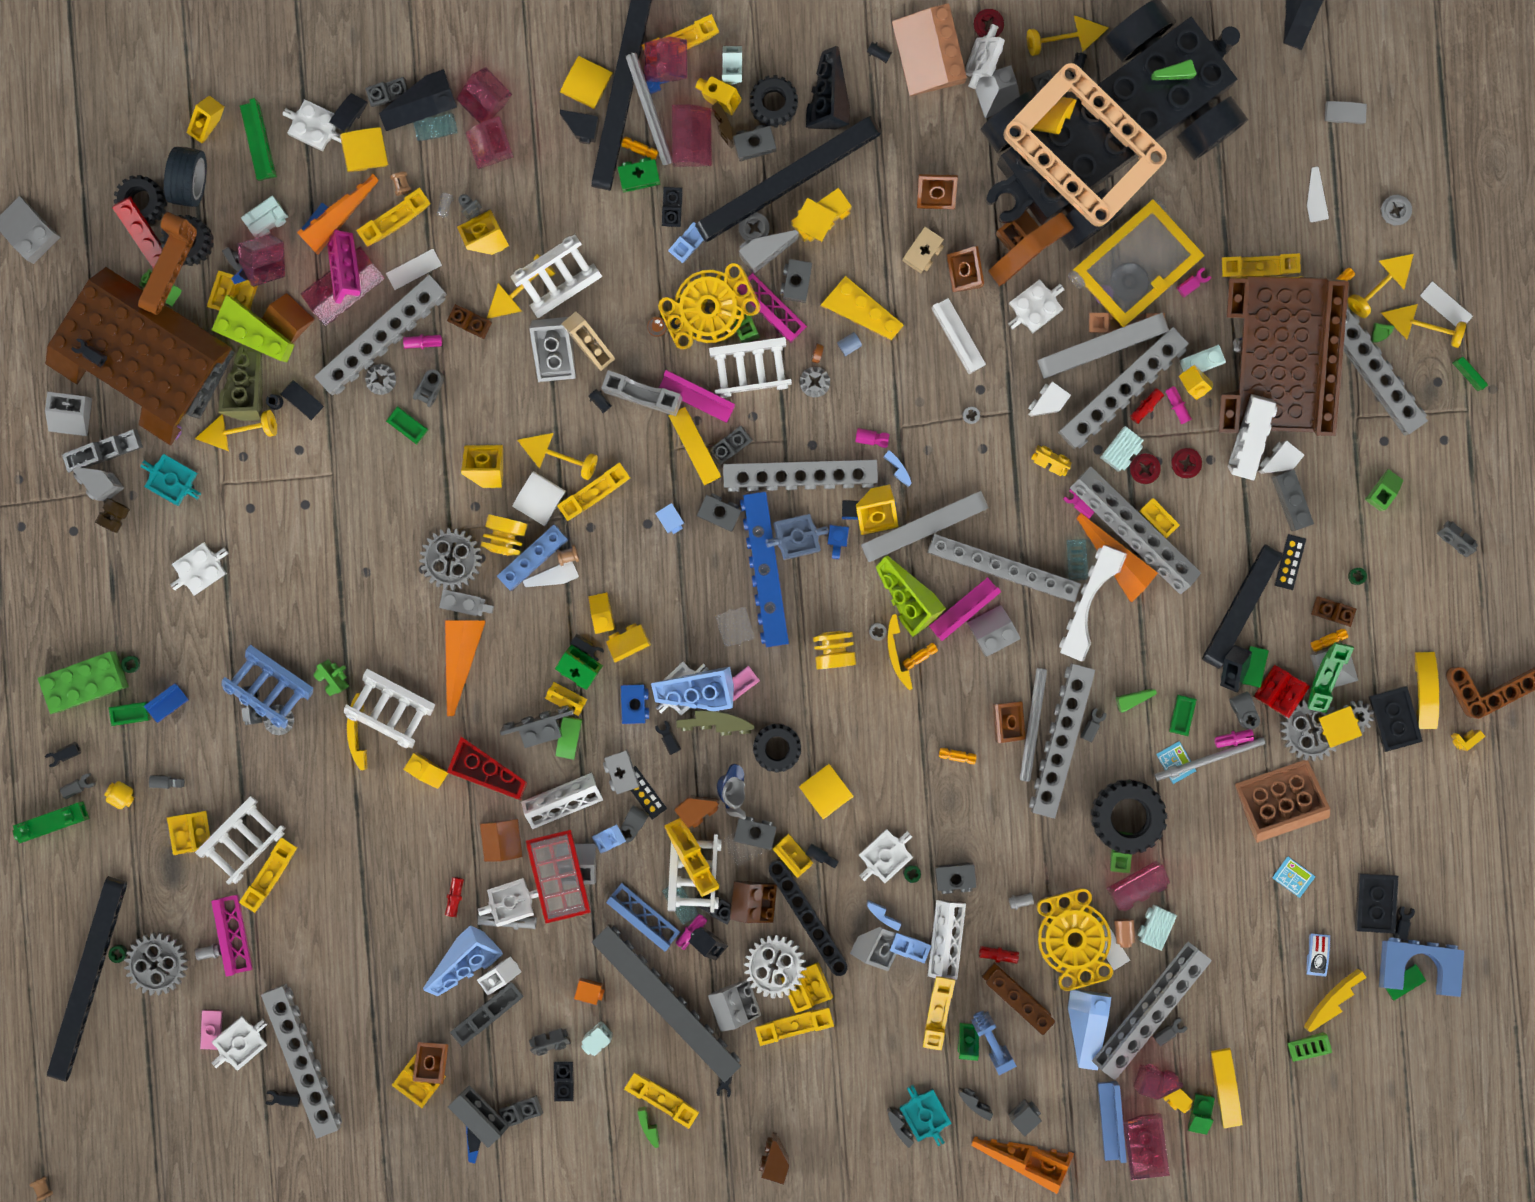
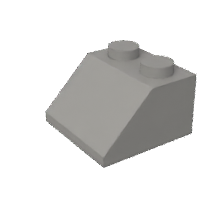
M1001 605L967 622L985 657L1021 639Z

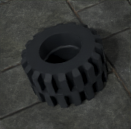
M773 75L772 78L765 76L764 80L760 79L758 84L753 86V91L750 93L751 112L754 118L758 119L760 124H766V127L771 125L774 128H778V125H786V122H790L793 115L795 116L798 107V95L796 94L795 87L792 86L790 81L787 82L786 78H778V75ZM771 92L780 93L785 98L784 107L778 111L766 109L762 103L765 95Z
M132 175L129 176L130 180H122L124 184L122 186L118 184L117 188L119 191L114 192V196L117 197V199H114V204L128 197H131L133 200V197L138 192L147 191L150 198L149 204L140 212L148 224H156V219L160 221L162 219L160 215L161 213L165 214L164 206L167 207L168 203L165 201L163 188L152 179L142 175H137V177Z
M178 215L186 219L197 230L196 243L190 249L183 265L193 266V264H201L200 260L205 261L207 259L205 256L207 254L210 255L212 252L210 247L213 248L214 243L211 242L213 240V235L210 234L211 230L196 217ZM162 229L161 234L164 236L160 237V242L163 243L161 245L163 249L169 235Z
M775 723L767 725L755 737L753 744L755 759L762 768L774 773L791 769L798 762L801 755V742L797 733L791 727L784 724ZM773 737H782L788 743V753L781 759H773L766 752V744Z

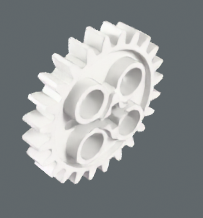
M775 935L774 940L772 936H768L767 941L761 938V945L754 943L756 949H749L752 955L746 956L750 960L749 963L744 964V966L749 967V970L744 972L745 974H750L747 981L754 982L751 988L758 987L757 993L764 991V997H767L770 993L771 998H775L777 993L779 998H783V992L789 996V989L796 991L795 984H802L798 979L805 978L801 971L807 968L802 967L801 964L805 963L806 960L800 959L804 953H797L799 946L792 947L794 941L790 940L787 943V937H783L781 941L779 935ZM769 949L773 951V957L770 960L766 958V952ZM787 955L791 958V963L788 966L783 962L784 957ZM772 964H776L778 970H774ZM763 967L767 970L765 978L760 976V970ZM780 974H783L785 977L783 984H779L777 981V977Z

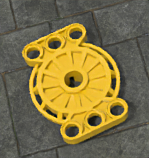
M732 263L726 267L725 273L716 270H702L692 274L680 285L675 300L669 297L662 298L658 308L675 345L679 349H689L693 344V340L704 343H717L726 340L739 329L745 314L754 316L759 313L760 303L743 267L740 264ZM734 266L738 267L740 271L739 275L735 278L730 275V269ZM706 273H715L718 275L716 277H707ZM701 275V278L691 281L694 277ZM687 284L688 286L684 289L683 293L681 294L683 288ZM741 284H745L748 288L745 295H741L738 292V287ZM708 299L713 300L715 303V310L711 314L704 311ZM669 300L672 303V309L667 312L664 310L663 304ZM750 301L756 305V309L752 313L746 309V305ZM674 318L680 320L681 324L678 329H674L671 325V321ZM736 319H739L737 325L732 330V325L735 323ZM726 331L728 332L726 336L718 339V335ZM682 335L688 337L689 342L686 346H682L679 343ZM702 336H712L713 340H704Z
M1078 888L1043 898L1037 903V911L1045 917L1038 932L1039 950L1048 965L1061 973L1058 977V984L1065 991L1106 981L1113 975L1112 967L1104 962L1111 946L1110 928L1101 913L1089 906L1092 895L1085 888ZM1086 892L1088 894L1087 901L1079 902L1077 899L1078 894ZM1062 897H1067L1070 902L1065 908L1059 905V900ZM1044 902H1048L1051 905V910L1047 913H1043L1040 910V906ZM1092 912H1095L1102 920L1098 921L1092 916ZM1044 925H1046L1045 937H1041ZM1103 925H1105L1107 929V936H1105L1104 930L1102 928ZM1077 932L1082 936L1077 946L1068 943V937L1071 933ZM1105 941H1107V948L1105 953H1103ZM1041 942H1045V947L1048 951L1046 954L1042 949ZM1051 957L1058 964L1057 967L1047 958ZM1107 966L1109 974L1107 976H1100V967ZM1084 971H1088L1091 974L1087 982L1080 979V975ZM1066 976L1072 979V984L1069 987H1064L1061 982Z

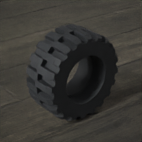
M1131 779L1117 780L1116 783L1106 785L1107 788L1102 789L1098 793L1100 794L1098 798L1094 799V807L1091 809V823L1097 837L1106 846L1122 854L1143 853L1147 848L1154 847L1156 845L1155 842L1162 838V831L1166 830L1167 826L1165 819H1168L1165 812V803L1161 800L1158 792L1140 781ZM1135 799L1146 810V822L1142 829L1135 834H1122L1112 824V810L1121 800Z

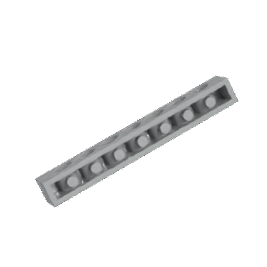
M428 275L314 377L329 394H340L345 389L344 385L349 381L353 382L356 380L362 369L366 370L372 366L373 360L377 356L381 357L388 351V346L399 342L406 330L411 331L421 317L422 319L426 318L431 313L430 309L432 307L442 304L446 299L447 293ZM424 294L430 295V300L427 303L421 302V297ZM409 307H415L416 311L412 316H407L406 311ZM400 319L401 326L394 329L392 327L393 321ZM381 332H386L387 334L384 341L378 340V335ZM366 345H372V351L369 354L364 353ZM357 357V365L351 367L349 365L350 359ZM338 370H342L344 375L341 379L337 380L335 373Z
M1347 304V323L1345 325L1343 351L1404 436L1409 435L1428 422L1426 419L1427 415L1421 407L1418 408L1414 402L1416 401L1415 397L1403 387V380L1399 376H1395L1392 371V365L1383 359L1380 348L1377 345H1373L1370 341V334L1358 324L1360 323L1359 319L1355 314L1350 313ZM1348 329L1354 331L1353 339L1347 336ZM1359 345H1363L1365 347V354H1361L1358 351ZM1370 360L1376 362L1377 368L1375 370L1370 368ZM1381 376H1385L1388 379L1386 386L1381 383ZM1393 391L1399 394L1398 401L1392 399ZM1404 407L1409 408V417L1403 414Z
M1172 327L1169 332L1165 333L1058 432L1059 435L1072 449L1083 447L1088 442L1086 438L1091 433L1093 436L1102 429L1100 425L1105 420L1109 423L1116 416L1114 412L1117 409L1121 408L1123 410L1130 403L1129 398L1133 395L1137 397L1145 390L1142 386L1147 382L1151 384L1159 377L1157 373L1161 369L1164 371L1173 364L1171 360L1175 356L1181 357L1187 351L1185 347L1189 343ZM1163 346H1168L1171 349L1170 356L1163 354ZM1149 359H1154L1157 362L1155 369L1149 367ZM1135 372H1140L1143 375L1141 382L1134 379ZM1121 385H1126L1129 388L1127 395L1120 392ZM1107 398H1112L1115 401L1113 408L1106 405ZM1093 411L1100 413L1101 418L1099 421H1095L1092 418L1091 414ZM1078 424L1086 426L1087 431L1085 434L1078 432Z
M877 460L723 464L724 488H728V492H738L739 488H747V491H759V487H766V491L778 490V487H785V490H797V486H805V490L816 489V486H824V489H835V485H843V488H854V485L862 484V488H873L874 484L878 483ZM856 469H860L863 472V478L860 480L855 479L852 475ZM818 470L825 473V478L822 481H818L814 477V473ZM780 471L785 472L787 475V479L784 482H779L776 479V474ZM803 471L806 474V479L804 481H797L795 478L796 472ZM834 471H843L844 478L836 480L833 476ZM765 472L768 479L765 482H759L756 478L758 473ZM746 473L749 476L748 481L740 483L737 480L738 475Z
M1091 466L1070 487L1077 496L1180 595L1191 587L1200 576L1201 572Z
M936 534L933 535L927 552L1070 602H1075L1081 585L1072 580Z
M1070 664V667H1066L1064 678H1067L1065 686H1061L1059 696L1062 698L1060 704H1056L1054 715H1057L1055 723L1052 722L1050 725L1049 733H1051L1050 741H1046L1044 752H1047L1045 760L1042 759L1040 762L1039 770L1041 775L1040 778H1036L1034 789L1037 790L1035 797L1032 796L1029 803L1032 813L1054 819L1056 817L1095 674L1094 669ZM1075 679L1081 682V687L1078 690H1074L1071 686ZM1069 698H1074L1076 701V705L1072 709H1069L1066 705ZM1068 716L1071 719V724L1068 727H1063L1061 721L1064 717ZM1060 735H1064L1066 738V742L1062 746H1059L1056 742L1057 737ZM1054 754L1061 756L1058 764H1053L1051 761V757ZM1054 772L1056 775L1055 781L1047 782V774ZM1044 791L1051 793L1048 801L1041 799V794Z
M1188 941L1093 1058L1092 1062L1104 1073L1116 1080L1212 960Z
M284 984L261 994V997L316 1139L338 1131L342 1124V1118L335 1111L333 1096L328 1093V1082L325 1077H322L320 1072L321 1064L318 1059H315L313 1054L315 1051L313 1043L308 1041L306 1036L308 1033L306 1025L301 1023L299 1018L301 1013L299 1007L294 1005L292 989L287 984ZM279 1002L286 1004V1011L279 1009ZM286 1020L293 1022L292 1029L286 1027ZM292 1038L299 1039L300 1046H294ZM299 1056L306 1057L307 1064L300 1063ZM306 1074L313 1075L314 1082L307 1081ZM313 1092L320 1093L321 1100L314 1099ZM320 1110L327 1111L328 1118L321 1117Z

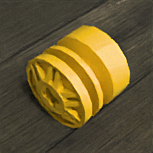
M488 514L485 527L493 530V533L483 534V537L490 538L491 541L490 543L481 541V546L490 552L507 556L520 555L521 551L513 549V545H523V543L515 540V537L525 536L527 524Z
M825 632L813 637V642L822 641L821 646H814L815 650H823L822 655L815 657L817 670L856 665L855 652L846 651V647L854 645V642L845 643V638L853 637V632Z

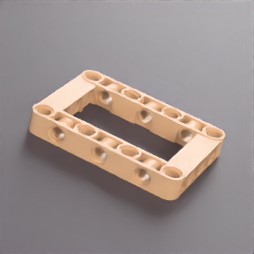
M1068 63L1061 68L1007 125L1003 134L1004 139L1091 224L1098 227L1106 224L1164 164L1167 158L1165 150L1079 66L1073 63ZM1065 71L1073 72L1074 79L1066 78ZM1068 91H1072L1091 114L1098 120L1101 119L1111 129L1110 132L1123 145L1128 146L1139 156V161L1102 200L1030 131ZM1095 98L1100 99L1103 103L1102 107L1095 106L1093 100ZM1122 126H1128L1131 129V134H1124ZM1011 128L1018 129V137H1013L1010 134ZM1152 153L1159 156V162L1156 163L1151 160ZM1045 156L1048 159V164H1041L1038 157ZM1073 183L1076 186V192L1068 191L1067 184ZM1096 211L1104 213V220L1097 219Z

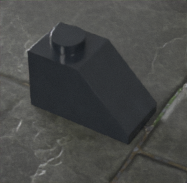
M560 109L562 119L580 143H596L600 121L598 116Z
M1237 645L1232 647L1224 659L1220 686L1237 693L1239 692L1250 666L1251 651Z
M703 927L695 929L690 936L691 939L688 941L704 957L717 960L728 947L726 943Z

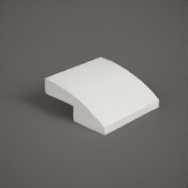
M533 471L512 507L545 526L566 491Z

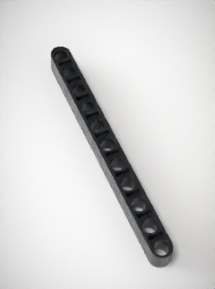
M630 0L592 177L591 187L608 191H611L634 87V80L626 56L636 53L638 60L640 59L652 0Z
M872 116L861 120L695 224L696 229L705 242L711 241L876 139L882 133Z
M108 876L103 884L48 1067L47 1077L67 1082L71 1075L126 892L127 881Z

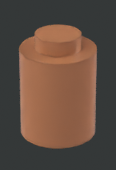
M1134 919L1114 920L1116 944H1120L1121 948L1132 947V944L1136 943Z

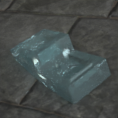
M452 113L413 122L417 141L430 140L458 133L455 117Z
M669 886L662 890L667 901ZM682 886L677 888V895L680 898H689ZM680 905V907H676L675 911L683 925L699 914L695 906Z

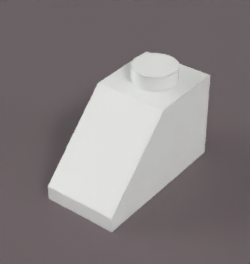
M510 956L477 979L486 994L489 995L510 982L521 973V970Z

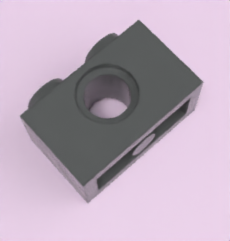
M759 125L753 131L741 130L736 132L733 140L739 162L776 152V145L770 126ZM757 138L760 143L757 146H751L749 140Z
M789 259V264H785L783 275L787 276L786 283H782L780 294H784L783 300L806 303L812 269L811 262ZM794 276L801 279V283L797 286L790 282Z
M711 494V496L706 495L697 517L732 532L742 512L738 509L739 505L730 501L728 504L721 502L722 498L715 494ZM719 506L724 507L726 510L723 517H717L714 513L715 509Z
M748 816L745 819L739 818L733 842L767 850L772 849L776 832L773 822L762 820V823L754 822L755 818ZM751 828H759L761 835L758 838L752 837L750 835Z
M974 863L935 866L937 890L941 891L942 894L953 893V890L961 889V892H970L972 888H976ZM959 874L961 876L960 882L952 883L950 880L951 876Z
M1026 1099L1008 1114L1011 1122L1024 1137L1042 1122L1038 1107L1032 1101L1028 1103Z

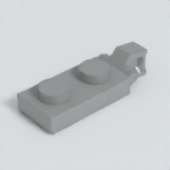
M443 589L439 608L482 616V612L493 614L494 606L484 604L485 599H482V597Z

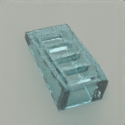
M1086 539L1067 540L1068 579L1072 581L1087 580ZM1071 547H1082V550H1071ZM1081 554H1082V557H1074V558H1072V555H1081ZM1080 562H1083V565H1073V566H1072V563H1080ZM1083 570L1080 573H1073V571Z

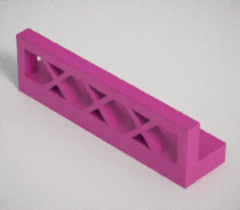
M334 230L327 244L334 300L335 303L341 304L346 294L359 296L361 286L353 233Z
M752 273L748 279L749 281L753 279L758 284V292H755V294L758 295L757 299L760 303L759 313L792 343L807 326ZM741 284L738 287V292L741 295L747 293L748 288L745 284ZM760 295H769L772 298V305H764L760 301ZM750 301L749 303L756 309L755 303ZM774 308H782L785 311V319H779L774 314ZM787 322H797L801 327L793 333L788 328Z
M667 370L665 371L659 388L679 393L682 396L683 402L725 423L728 422L735 408L734 403Z
M987 577L930 624L929 628L940 641H943L1000 594V589L996 588Z
M238 894L212 900L225 976L253 970ZM234 900L235 909L232 913L225 909L224 901ZM231 918H234L239 923L236 932L229 928L228 923ZM235 936L242 940L243 945L240 950H237L232 945ZM239 955L246 960L247 967L237 968L236 959Z

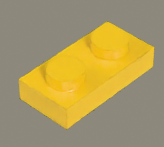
M1154 498L1149 500L1139 510L1141 515L1165 538L1180 526Z

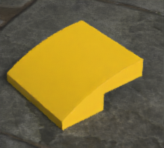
M578 56L566 77L560 93L595 109L603 96V91L610 81L613 72Z
M1061 97L1031 130L1060 134L1065 118L1070 119L1076 100Z
M381 127L340 134L347 172L365 171L368 168L386 167L388 165Z
M218 270L206 307L220 311L225 296L230 295L250 309L258 283L246 280L234 284L231 279L234 275Z
M830 764L799 786L822 819H825L854 797Z
M206 811L167 817L173 855L196 852L210 838Z
M819 962L806 966L805 968L807 969L801 971L805 978L798 979L802 984H795L796 991L789 989L790 995L788 997L795 1013L812 1008L814 1005L833 998ZM784 976L781 977L782 983H784V981H785V977H784Z
M415 1054L391 1086L420 1108H423L440 1084L413 1081Z

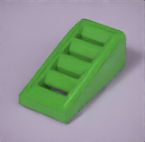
M1190 59L1156 70L1151 78L1152 80L1191 79L1196 76L1193 61Z
M746 314L744 317L747 316V318L742 321L740 327L749 323L750 326L741 330L739 327L737 330L741 343L752 342L760 338L751 316Z
M1147 689L1117 696L1118 710L1120 713L1125 712L1155 696L1157 692L1155 689Z
M1325 1032L1287 1042L1293 1062L1332 1053L1330 1042ZM1319 1040H1322L1324 1048L1320 1047ZM1311 1042H1314L1316 1050L1314 1051L1312 1049ZM1303 1044L1307 1045V1053H1305ZM1296 1045L1299 1046L1301 1053L1300 1055H1297V1051L1295 1048Z

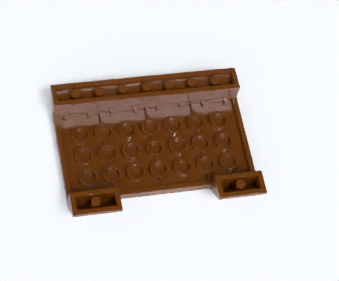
M105 267L87 281L47 346L45 364L77 385L86 371L93 374L142 406L139 426L171 446L181 431L177 427L216 363L223 364L232 347L165 304L158 315L139 308L138 302L143 290L108 267ZM77 338L86 341L88 346L94 347L107 356L103 366L98 367L84 358L82 354L72 351V347L81 348V343L77 341Z
M1240 276L1229 278L1227 318H1244L1239 390L1221 394L1219 433L1239 432L1250 396L1254 394L1272 399L1276 403L1277 412L1275 417H1272L1270 431L1314 432L1317 436H1336L1349 281L1318 277Z

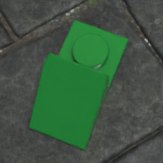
M959 1024L957 1048L959 1059L975 1061L979 1059V1036L973 1024Z
M1195 1093L1188 1131L1207 1135L1214 1121L1211 1117L1215 1101L1214 1096Z

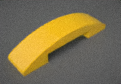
M711 14L694 22L695 24L666 37L656 38L643 44L642 47L648 62L660 61L686 51L720 33L713 15Z
M420 188L406 196L404 201L374 221L371 220L356 230L367 247L407 224L431 204Z
M1300 253L1260 257H1222V277L1278 276L1301 273Z
M619 462L589 485L558 504L557 507L566 520L569 521L602 500L631 478Z
M893 614L889 620L887 630L888 654L897 677L908 690H911L913 688L909 670L901 671L893 634L900 633L897 615Z
M1415 652V672H1417L1418 710H1416L1419 729H1437L1439 718V679L1435 652Z
M356 693L350 707H353L360 693ZM364 704L362 705L360 712H365ZM347 718V739L350 752L358 768L366 770L368 769L367 750H359L357 720L352 721Z
M281 837L239 903L256 913L281 877L298 847Z
M940 976L935 978L924 1033V1048L942 1051L955 979Z
M828 1007L767 1022L756 1026L755 1030L759 1044L763 1046L791 1036L834 1027L830 1008Z
M635 1072L624 1087V1090L639 1099L642 1098L673 1117V1120L688 1129L699 1114V1111L672 1092Z

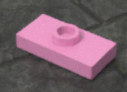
M749 666L732 678L734 684L733 701L760 681Z
M202 1010L200 1049L218 1050L212 1044V1041L222 1033L223 1010Z

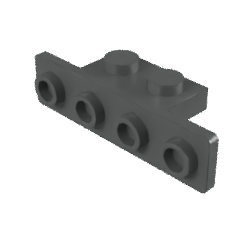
M565 705L552 713L551 711L542 712L539 714V717H525L519 723H514V721L508 722L501 728L500 735L519 731L525 748L561 738L562 733L557 719L574 714L575 707Z

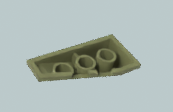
M241 344L234 359L233 368L226 378L227 382L224 389H221L219 394L218 412L241 421H261L263 409L262 353Z

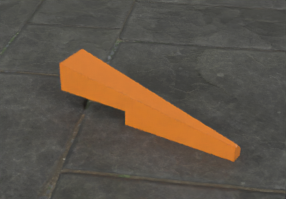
M372 174L363 184L360 183L350 195L346 194L326 209L321 216L313 219L304 231L300 229L297 232L317 255L327 245L334 230L341 228L378 183L377 177Z
M1080 513L1076 519L1097 551L1099 547L1102 548L1103 545L1127 554L1121 571L1113 576L1128 597V600L1133 602L1147 588L1158 572Z
M445 620L447 716H455V711L486 621Z
M976 1136L971 1145L1056 1194L1059 1192L1074 1156L1073 1152L1066 1154L1057 1152L1056 1149L1048 1151L1038 1149L1037 1146L1013 1142L1005 1144L999 1143L995 1139L990 1141L981 1140Z

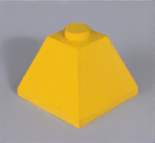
M491 209L457 227L468 250L493 255L509 246Z
M503 445L464 446L461 474L482 488H502Z
M890 484L871 488L856 504L861 535L898 527L895 501Z

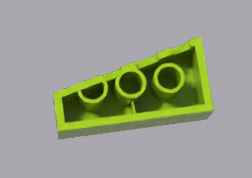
M225 296L212 331L279 361L288 362L295 345L240 303L235 297Z

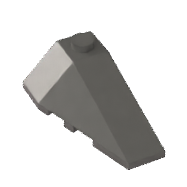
M230 351L223 364L216 363L185 414L197 419L201 418L235 353L234 351Z

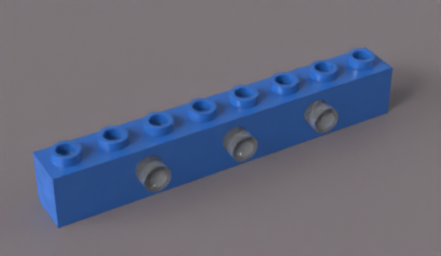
M766 492L743 495L744 499L740 500L741 510L746 511L747 517L743 519L744 530L749 531L746 543L747 549L752 550L749 563L750 568L755 570V575L752 576L753 587H757L758 594L754 596L756 606H760L761 613H758L757 616L759 625H763L764 632L760 633L762 644L766 643V647L789 644L774 546H766V539L773 538Z

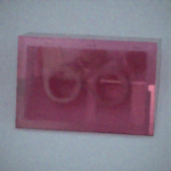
M672 105L674 167L712 166L711 108L696 105Z
M1154 861L1106 889L1119 911L1122 909L1126 911L1134 906L1133 903L1138 900L1143 902L1151 897V893L1165 890L1170 881L1163 865L1158 861Z
M1161 1114L1140 1115L1123 1121L1131 1180L1170 1176Z

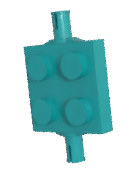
M163 454L159 462L154 466L145 460L142 462L143 464L140 467L150 472L149 479L144 486L145 488L176 506H180L182 500L188 494L197 500L199 499L201 492L192 488L193 481L198 474L194 470L166 454Z
M914 1085L908 1086L906 1089L911 1099L899 1108L917 1141L919 1142L926 1137L933 1136L937 1146L944 1144L945 1141L941 1137L940 1132L952 1123L934 1089L932 1088L923 1094H918Z

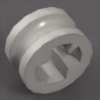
M968 407L963 412V419L968 424H974L980 419V412L975 407ZM969 410H973L972 412L975 411L977 414L974 417V421L966 418Z
M875 623L869 629L870 636L877 641L884 639L887 633L886 628L881 623ZM875 627L883 629L880 637L873 635L872 631H875L873 630Z

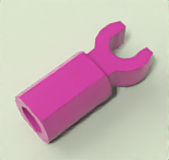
M1201 268L1197 271L1195 277L1191 276L1177 286V290L1182 297H1186L1200 287V283H1206L1211 279V276L1205 279L1201 277V273L1205 268Z
M858 428L855 442L873 446L877 444L882 448H887L890 434H878L877 431Z
M1070 489L1069 492L1073 494V499L1069 500L1064 497L1063 500L1068 504H1073L1076 510L1089 519L1094 514V511Z

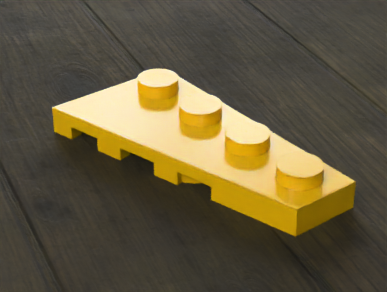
M846 276L821 304L822 307L858 325H862L889 340H892L904 326Z

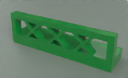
M255 98L249 99L250 103L240 105L256 179L257 181L277 177L261 106Z

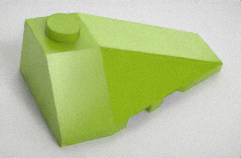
M888 555L876 566L884 587L889 589L893 606H897L900 613L898 617L912 637L934 622L946 609L932 591Z

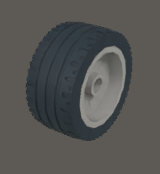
M174 147L171 149L164 174V194L168 203L188 207H197L204 193L207 176V160L203 151L188 147Z

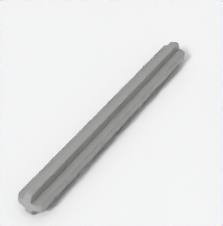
M628 54L626 59L663 165L671 164L673 159L637 54Z
M1042 668L1036 669L1020 780L1026 782L1031 780L1047 670Z

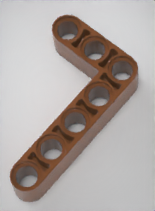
M166 212L161 221V228L169 237L138 302L139 308L158 315L163 309L197 234V230L186 219L170 212Z
M1063 212L1059 213L1022 239L988 272L1000 287L1042 250L1066 235L1074 227Z
M1535 667L1482 695H1479L1472 679L1464 668H1449L1446 672V679L1465 715L1469 718L1480 719L1534 691ZM1457 670L1461 675L1458 681L1454 679V673ZM1525 678L1529 680V686L1527 688L1523 686V681ZM1508 687L1512 689V695L1510 697L1506 695V689ZM1465 688L1469 689V696L1467 698L1462 694ZM1491 696H1494L1495 698V704L1493 706L1489 704V698ZM1474 705H1477L1478 712L1474 715L1471 710Z

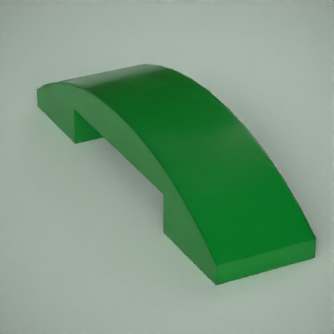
M1335 642L1329 648L1315 676L1309 696L1308 709L1327 712L1333 699L1332 690L1343 665L1348 664L1354 646Z

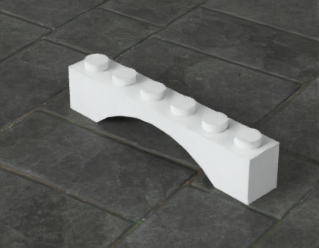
M1103 545L1102 548L1099 547L1095 556L1098 559L1096 565H1092L1088 573L1090 580L1088 584H1084L1081 591L1083 595L1081 602L1077 601L1075 605V617L1070 619L1066 629L1069 630L1067 637H1063L1059 645L1062 648L1060 653L1079 661L1085 660L1091 645L1087 624L1091 601L1102 584L1121 571L1127 556L1126 553Z

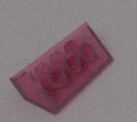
M360 246L355 250L361 286L359 296L346 294L341 304L335 303L331 271H328L301 293L311 311L325 326L333 322L341 313L348 310L352 304L363 298L367 292L378 286L385 279Z

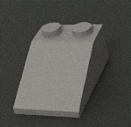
M21 196L0 215V232L27 261L33 264L61 238Z
M797 230L756 238L751 242L747 240L740 246L739 257L749 270L755 274L797 241L799 233Z
M569 317L531 321L529 329L538 382L576 379L573 338L562 325Z

